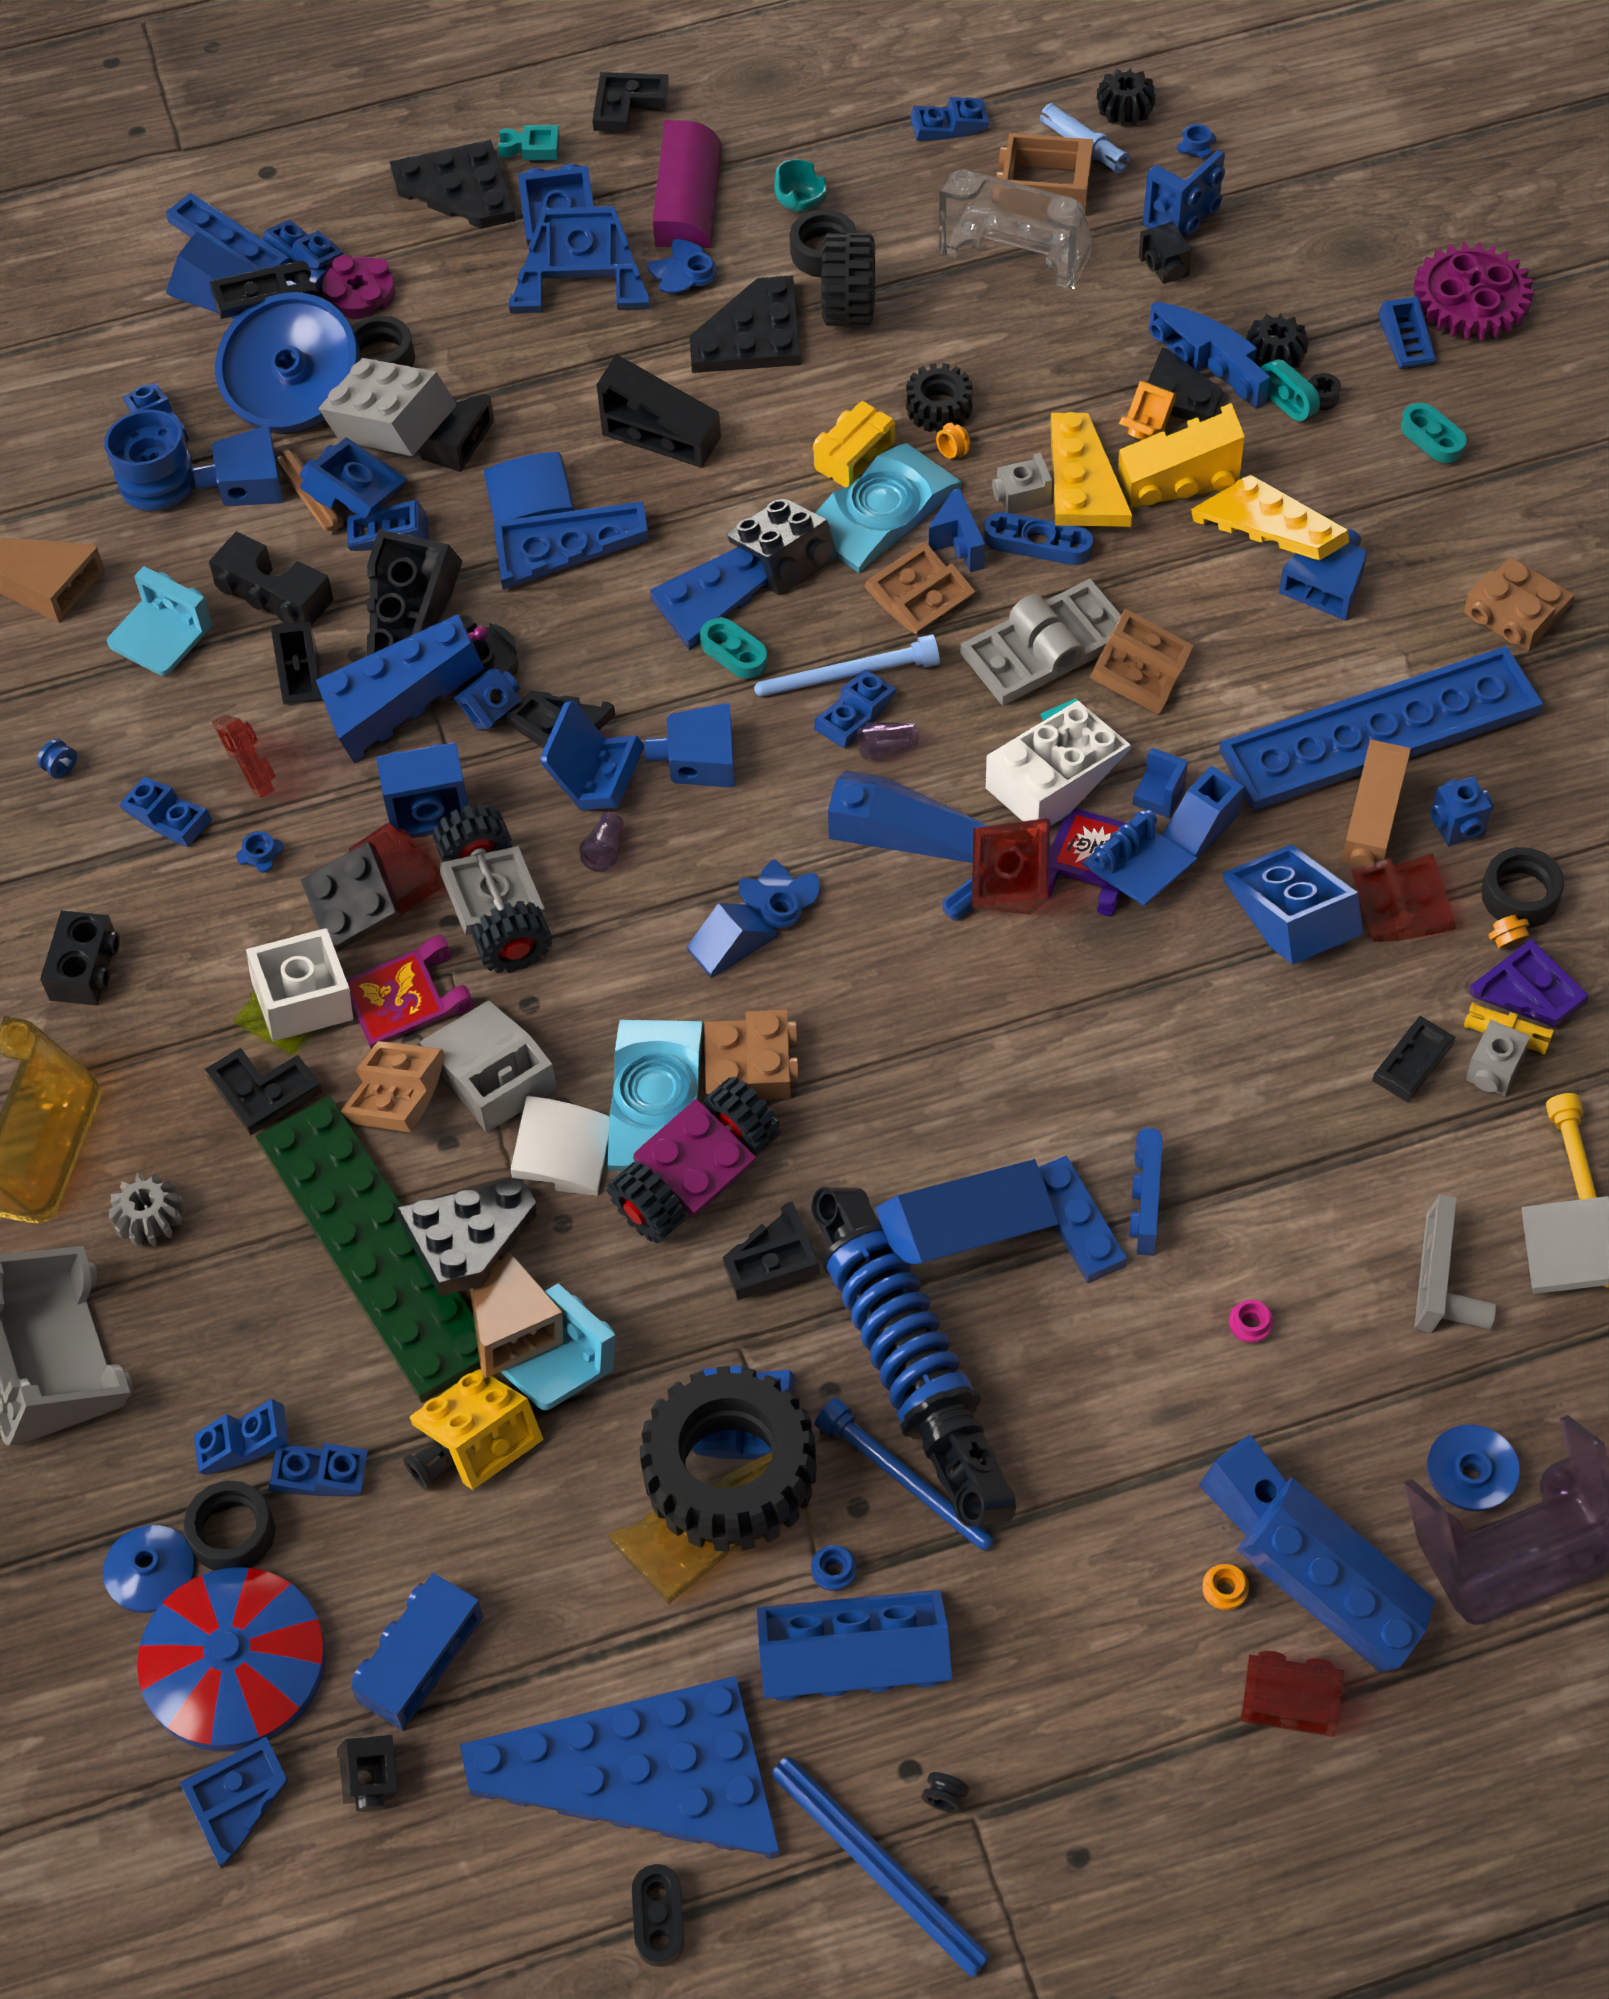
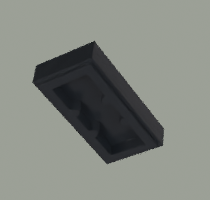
M1419 1016L1376 1070L1372 1081L1409 1103L1452 1048L1456 1037Z

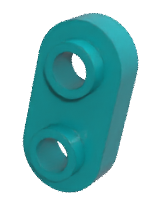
M1277 359L1261 366V369L1270 376L1268 398L1287 415L1296 421H1303L1318 413L1320 408L1318 391L1283 360Z
M1414 403L1405 408L1402 414L1401 431L1431 458L1442 463H1452L1463 456L1467 440L1466 435L1436 408L1426 403Z
M714 618L702 626L700 640L703 651L726 669L741 678H754L765 671L767 667L766 647L740 626L726 618ZM723 641L724 643L717 644L716 642Z

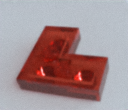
M226 714L213 720L212 724L228 756L237 760L253 795L263 797L275 791L271 780L275 779V774L268 760L265 757L259 758L253 746L258 743V739L249 722L243 723L240 718Z

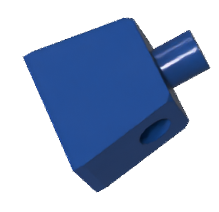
M269 425L215 441L211 445L214 464L193 467L197 490L218 486L222 502L226 506L284 503L278 465L276 463V453Z
M1348 528L1345 529L1348 530L1350 543L1320 561L1296 553L1283 567L1279 593L1346 621L1364 573L1367 556L1365 549L1358 547L1361 543L1360 535Z
M730 703L670 714L667 717L668 737L644 738L646 762L669 761L672 782L703 786L735 787Z
M1248 1434L1213 1463L1199 1486L1247 1536L1287 1482L1254 1438Z

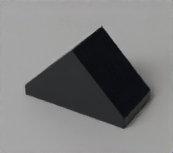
M310 621L271 626L283 704L322 699L316 680L320 678L319 654Z

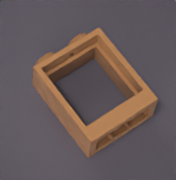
M1009 133L1007 147H1001L999 154V169L1004 170L1003 172H997L995 182V194H1001V209L1085 216L1092 167L1093 139ZM1016 166L1075 170L1074 182L1071 185L1014 180Z

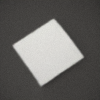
M526 1096L510 1169L512 1178L552 1182L555 1184L556 1191L598 1196L608 1148L610 1117L574 1104Z

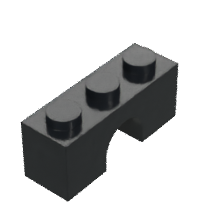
M237 531L209 561L214 584L221 592L227 595L233 594L247 601L249 605L257 610L264 609L276 615L285 624L310 621L312 626L334 600L328 575L299 561H296L287 572L281 575L270 576L269 574L273 568L267 546Z

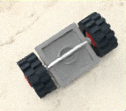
M477 804L475 809H472L470 805L463 806V812L459 813L456 809L450 812L452 818L444 817L440 820L442 826L436 825L433 840L442 860L440 874L465 936L472 934L482 963L489 971L494 969L496 973H502L506 968L508 973L515 972V967L518 966L521 967V970L528 968V962L531 961L535 964L540 961L538 955L545 956L549 952L547 947H552L553 937L544 918V906L519 846L512 847V839L501 812L498 809L495 810L492 805H488L485 808L484 804Z

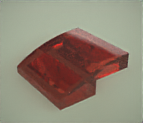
M1433 853L1394 866L1391 858L1375 862L1374 866L1366 865L1351 870L1373 942L1413 939L1457 929Z

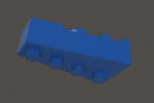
M457 614L317 679L316 683L338 739L352 761L356 763L365 756L363 752L365 749L378 740L382 744L394 735L392 730L409 717L415 720L426 712L425 707L428 703L438 696L445 698L482 671L484 666L473 640Z

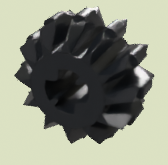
M1131 67L1127 72H1122L1116 68L1114 74H1105L1103 81L1099 83V88H1097L1096 99L1098 100L1100 115L1106 116L1108 123L1119 121L1121 127L1125 122H1130L1136 126L1139 119L1147 120L1150 111H1153L1156 100L1153 79L1145 78L1144 71L1133 73Z
M1282 313L1277 318H1272L1270 315L1265 314L1262 321L1254 320L1253 325L1248 330V335H1246V340L1257 348L1255 363L1260 368L1264 364L1277 359L1285 361L1293 368H1299L1308 350L1305 326L1297 325L1295 317L1284 319Z

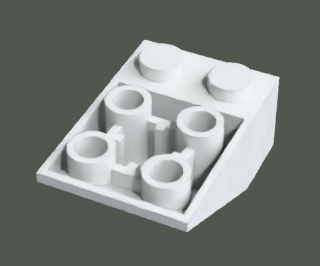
M1076 701L988 754L986 759V789L1033 831L1039 834L1070 814L1131 749V745L1082 703Z

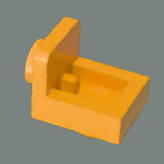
M1140 381L1127 417L1122 416L1119 424L1129 427L1127 434L1141 440L1163 432L1177 394L1145 381Z

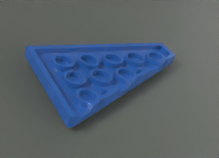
M736 1676L460 1744L468 1788L473 1796L492 1800L500 1798L507 1800L511 1804L524 1807L528 1804L556 1810L558 1814L595 1822L603 1820L618 1827L629 1829V1826L660 1832L661 1836L698 1844L702 1842L711 1843L717 1848L731 1851L735 1848L763 1854L768 1859L780 1857Z

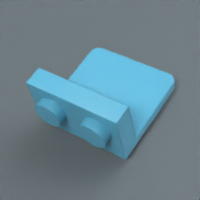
M143 566L134 576L142 601L109 635L107 644L112 651L160 676H166L172 672L213 625L206 605L207 601L198 590L186 588L174 582L167 574L163 572L157 573Z
M559 1283L547 1289L545 1293L562 1311L563 1344L501 1372L542 1410H549L606 1376L613 1371L616 1338L612 1328L605 1321H600L585 1307L580 1298L571 1295Z

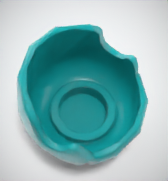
M801 159L783 161L776 168L774 180L775 196L782 206L793 212L807 213L814 211L826 200V177L822 176L819 178L815 173L814 164L810 161Z

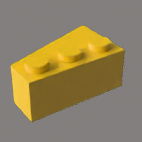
M1232 403L1220 407L1222 414L1200 422L1198 417L1187 421L1188 428L1166 436L1163 431L1119 450L1118 477L1129 508L1143 505L1149 506L1159 502L1223 491L1239 480L1245 436Z

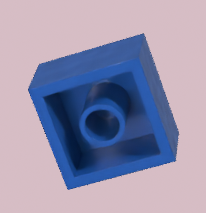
M456 742L435 744L427 748L405 752L396 751L388 755L376 757L382 795L394 842L435 834L434 829L436 825L442 826L440 822L442 818L447 817L450 819L452 818L450 812L457 809L461 813L464 811L463 806L469 805Z

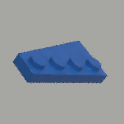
M737 547L650 589V595L653 603L690 650L699 643L700 630L707 621L714 618H724L736 607L743 608L752 600V594L761 587L768 588L769 584L761 559Z

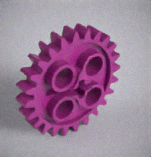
M1462 242L1461 250H1456L1454 246L1449 244L1446 254L1437 249L1435 250L1434 258L1426 257L1424 265L1418 267L1413 285L1414 297H1419L1422 311L1427 313L1425 322L1438 321L1437 331L1448 327L1451 329V337H1454L1460 331L1463 332L1465 340H1469L1471 334L1476 333L1482 341L1486 332H1490L1493 337L1498 338L1500 328L1510 333L1513 324L1521 325L1523 316H1527L1534 293L1531 290L1533 279L1527 278L1529 270L1527 268L1519 269L1520 259L1508 261V251L1500 255L1495 254L1496 246L1494 245L1485 251L1482 250L1481 242H1478L1474 249H1469L1467 243Z

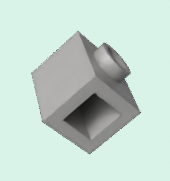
M1490 1020L1471 1058L1465 1080L1475 1084L1476 1087L1485 1092H1495L1505 1097L1524 1059L1530 1036Z

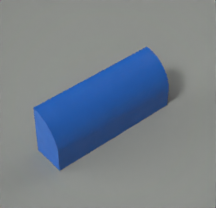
M1036 1159L901 1194L875 1207L890 1247L898 1257L910 1264L928 1262L1059 1224Z

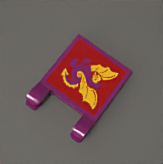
M435 935L414 951L346 979L350 989L351 1004L371 1049L377 1041L390 1042L447 1016L463 1015L474 1009V1002L470 992L464 985L453 988L440 999L425 966L441 964L451 959L452 953L443 935Z

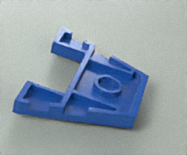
M614 206L543 208L529 245L526 262L519 272L515 292L513 295L511 294L509 300L510 313L543 312V278L616 276V303L618 310L650 309L647 291L643 286L639 270L632 257L628 241Z

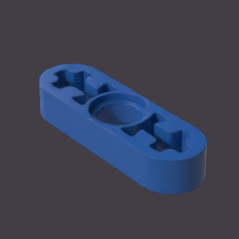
M1007 512L991 514L984 524L985 543L994 550L1069 565L1084 564L1092 555L1093 537L1087 529L1082 527L1055 526L1053 521ZM1000 529H1006L1003 531V534H998ZM1018 531L1021 532V538H1018ZM1040 533L1047 536L1048 540L1044 543L1036 544L1031 542L1028 537L1032 534ZM1055 539H1060L1058 546L1055 545ZM1074 543H1078V544H1079L1077 548H1071V547L1073 546Z

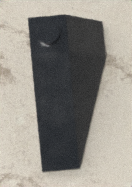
M379 529L367 564V577L370 579V598H367V611L370 613L367 656L439 622L451 598L463 562L449 544Z

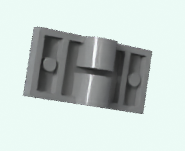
M1088 579L1046 601L1039 594H1031L1024 597L1011 610L1009 620L961 643L960 654L999 703L1004 706L1099 657L1121 614L1095 583Z

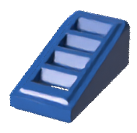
M1419 297L1383 301L1378 316L1399 369L1435 364L1437 360ZM1406 318H1407L1408 321H1409V322L1397 323V320H1399V319H1406ZM1412 329L1413 331L1412 333L1400 334L1401 330ZM1417 340L1418 343L1411 345L1403 344L1404 341ZM1421 351L1423 355L1407 357L1406 353Z
M417 499L380 508L367 519L359 514L347 517V543L350 551L372 550L378 534V526H382V530L429 540L428 516ZM362 527H368V535L362 536Z

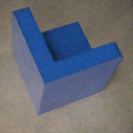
M1151 748L1147 755L1146 772L1133 795L1132 805L1170 818L1185 789L1188 761Z

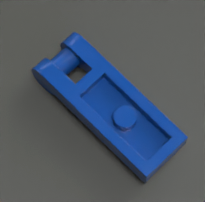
M1154 1128L1142 1129L1136 1138L1134 1161L1136 1166L1142 1170V1174L1134 1173L1132 1199L1140 1200L1139 1212L1131 1211L1129 1237L1137 1238L1136 1254L1154 1256L1157 1235L1163 1141L1161 1133Z

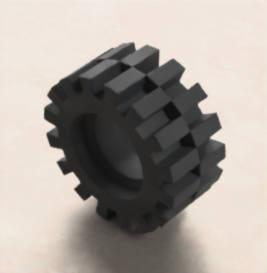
M936 363L930 364V370L928 371L922 366L918 368V374L913 372L910 376V381H907L906 410H908L909 419L914 418V425L919 427L924 423V430L930 432L931 427H936V433L943 430L944 425L947 423H953L954 425L956 423L963 426L965 418L969 420L972 410L973 385L972 381H969L968 374L964 372L960 375L961 368L957 366L951 371L949 370V364L946 363L942 364V368H937ZM935 394H944L950 396L951 399L936 402L927 399V397Z

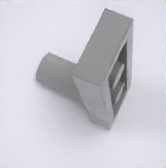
M1439 1194L1426 1214L1414 1329L1432 1333L1441 1319L1490 1329L1496 1313V1305L1494 1303L1447 1292L1457 1198Z

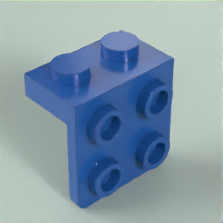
M569 701L564 703L540 759L543 767L580 810L618 808L645 745L637 735L605 738L575 701Z

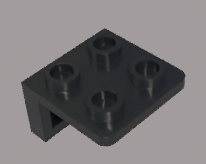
M778 499L770 502L765 509L751 518L740 521L735 528L727 533L730 543L761 559L770 590L778 595L838 558L827 519L788 499Z

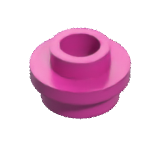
M1253 1299L1245 1300L1238 1303L1231 1310L1229 1328L1237 1339L1246 1343H1258L1265 1340L1272 1332L1273 1315L1262 1302ZM1252 1319L1258 1323V1326L1248 1327L1243 1324V1321Z

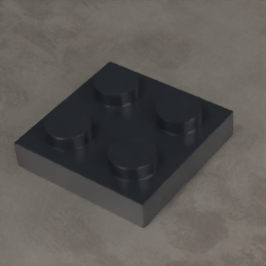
M370 842L364 843L300 879L319 929L327 928L336 952L403 916L376 845Z

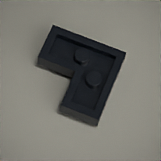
M600 72L592 119L593 131L628 132L631 108L666 109L669 90L668 74Z
M240 1047L205 1068L208 1079L250 1136L322 1092L320 1083L299 1055L262 1076Z

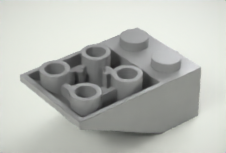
M489 1000L419 1042V1046L443 1050L445 1058L441 1070L442 1076L486 1133L522 1112L526 1096L545 1098L557 1090L553 1064L526 1031Z

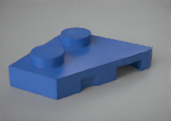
M267 1737L179 1782L220 1868L229 1863L288 1783L287 1777Z

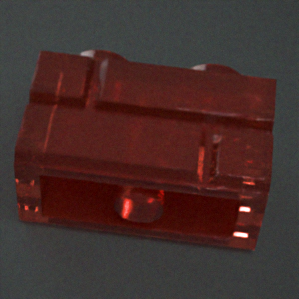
M1261 1651L1258 1653V1656L1249 1654L1245 1671L1240 1721L1335 1737L1340 1718L1344 1670L1333 1668V1663L1324 1659L1312 1658L1306 1660L1304 1664L1286 1661V1656L1276 1651Z

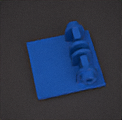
M1146 810L1145 812L1138 811L1128 824H1123L1119 827L1118 831L1111 834L1108 841L1103 845H1098L1094 852L1082 862V865L1145 907L1197 861V857L1155 831L1157 817L1151 810Z

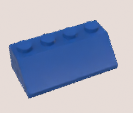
M1293 1477L1283 1486L1236 1549V1551L1379 1672L1399 1669L1427 1631L1435 1598Z
M940 1590L756 1607L764 1699L775 1698L780 1701H791L799 1698L801 1695L817 1693L825 1696H840L848 1690L858 1689L884 1692L899 1685L915 1684L919 1687H933L940 1684L941 1681L952 1680L948 1625Z

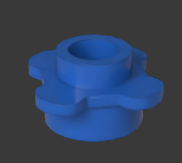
M1189 125L1182 131L1183 140L1177 144V150L1181 154L1207 158L1211 155L1210 146L1216 142V136L1205 125Z
M255 831L243 839L242 850L237 852L236 858L240 865L249 864L257 867L259 872L264 873L273 868L272 862L277 855L283 853L284 846L282 841L278 839L273 840L270 834L263 831Z

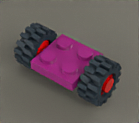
M729 1077L703 1100V1105L697 1099H694L634 1152L633 1159L635 1161L607 1185V1192L611 1196L610 1199L614 1205L619 1207L617 1211L620 1215H624L628 1219L626 1222L631 1227L634 1225L636 1231L641 1236L645 1235L646 1239L650 1242L654 1241V1243L658 1244L684 1222L686 1215L683 1212L686 1211L692 1218L696 1217L755 1163L756 1156L781 1133V1129L778 1128L780 1126L779 1121L773 1118L775 1116L773 1110L765 1106L768 1103L763 1098L761 1100L758 1098L757 1091L753 1088L748 1089L746 1082L742 1080L739 1082L736 1077Z

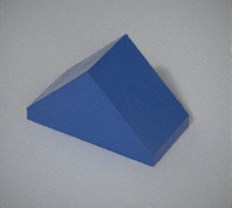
M718 903L688 944L687 949L710 978L777 938L778 932L763 920L760 911L746 904Z

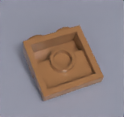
M1509 557L1495 573L1490 570L1468 593L1464 614L1471 617L1476 623L1482 624L1503 636L1508 642L1516 644L1529 652L1572 605L1574 594Z
M787 1010L745 1011L746 1020L704 1022L706 1097L727 1078L736 1077L739 1082L741 1080L746 1082L748 1089L753 1088L757 1091V1096L760 1100L762 1098L764 1100L791 1099L790 1083L799 1082L798 1058L789 1057V1047L797 1046L796 1021H788Z

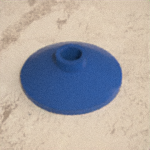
M1470 1424L1446 1430L1434 1441L1427 1458L1428 1476L1436 1492L1448 1503L1464 1510L1486 1511L1500 1506L1511 1497L1519 1481L1520 1465L1513 1447L1503 1436L1487 1427ZM1472 1469L1477 1472L1479 1478L1470 1479L1463 1474V1471Z
M146 1525L135 1528L121 1536L109 1550L103 1566L105 1587L112 1599L121 1607L139 1613L155 1612L171 1593L193 1579L195 1572L194 1554L187 1540L172 1528L161 1525ZM153 1557V1562L150 1566L146 1568L138 1567V1563L141 1560Z

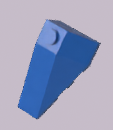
M844 771L836 779L828 808L829 839L987 865L994 836L993 827L884 776Z

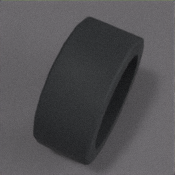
M820 209L800 216L792 224L789 234L790 254L793 263L800 271L811 276L822 277V251L813 250L805 246L804 243L813 237L823 236L827 233H857L854 222L847 215L836 210Z
M376 315L366 317L352 325L359 343L360 352L364 347L380 341L393 342L400 346L393 354L387 357L366 359L413 367L416 357L410 329L403 321L393 316Z
M1514 847L1501 851L1491 859L1485 872L1481 887L1482 901L1487 911L1497 920L1516 915L1518 920H1528L1530 926L1527 928L1544 924L1555 914L1564 889L1563 873L1556 861L1539 850L1528 847ZM1511 873H1525L1539 880L1546 888L1547 893L1543 899L1534 902H1521L1506 895L1500 889L1498 881L1502 876Z
M225 1480L206 1487L194 1497L186 1509L183 1524L186 1540L193 1554L202 1565L213 1571L235 1567L251 1568L265 1557L273 1544L275 1524L267 1501L256 1488L242 1481ZM232 1504L249 1507L255 1514L256 1528L248 1540L240 1546L227 1550L215 1549L206 1542L203 1527L210 1515L218 1509Z

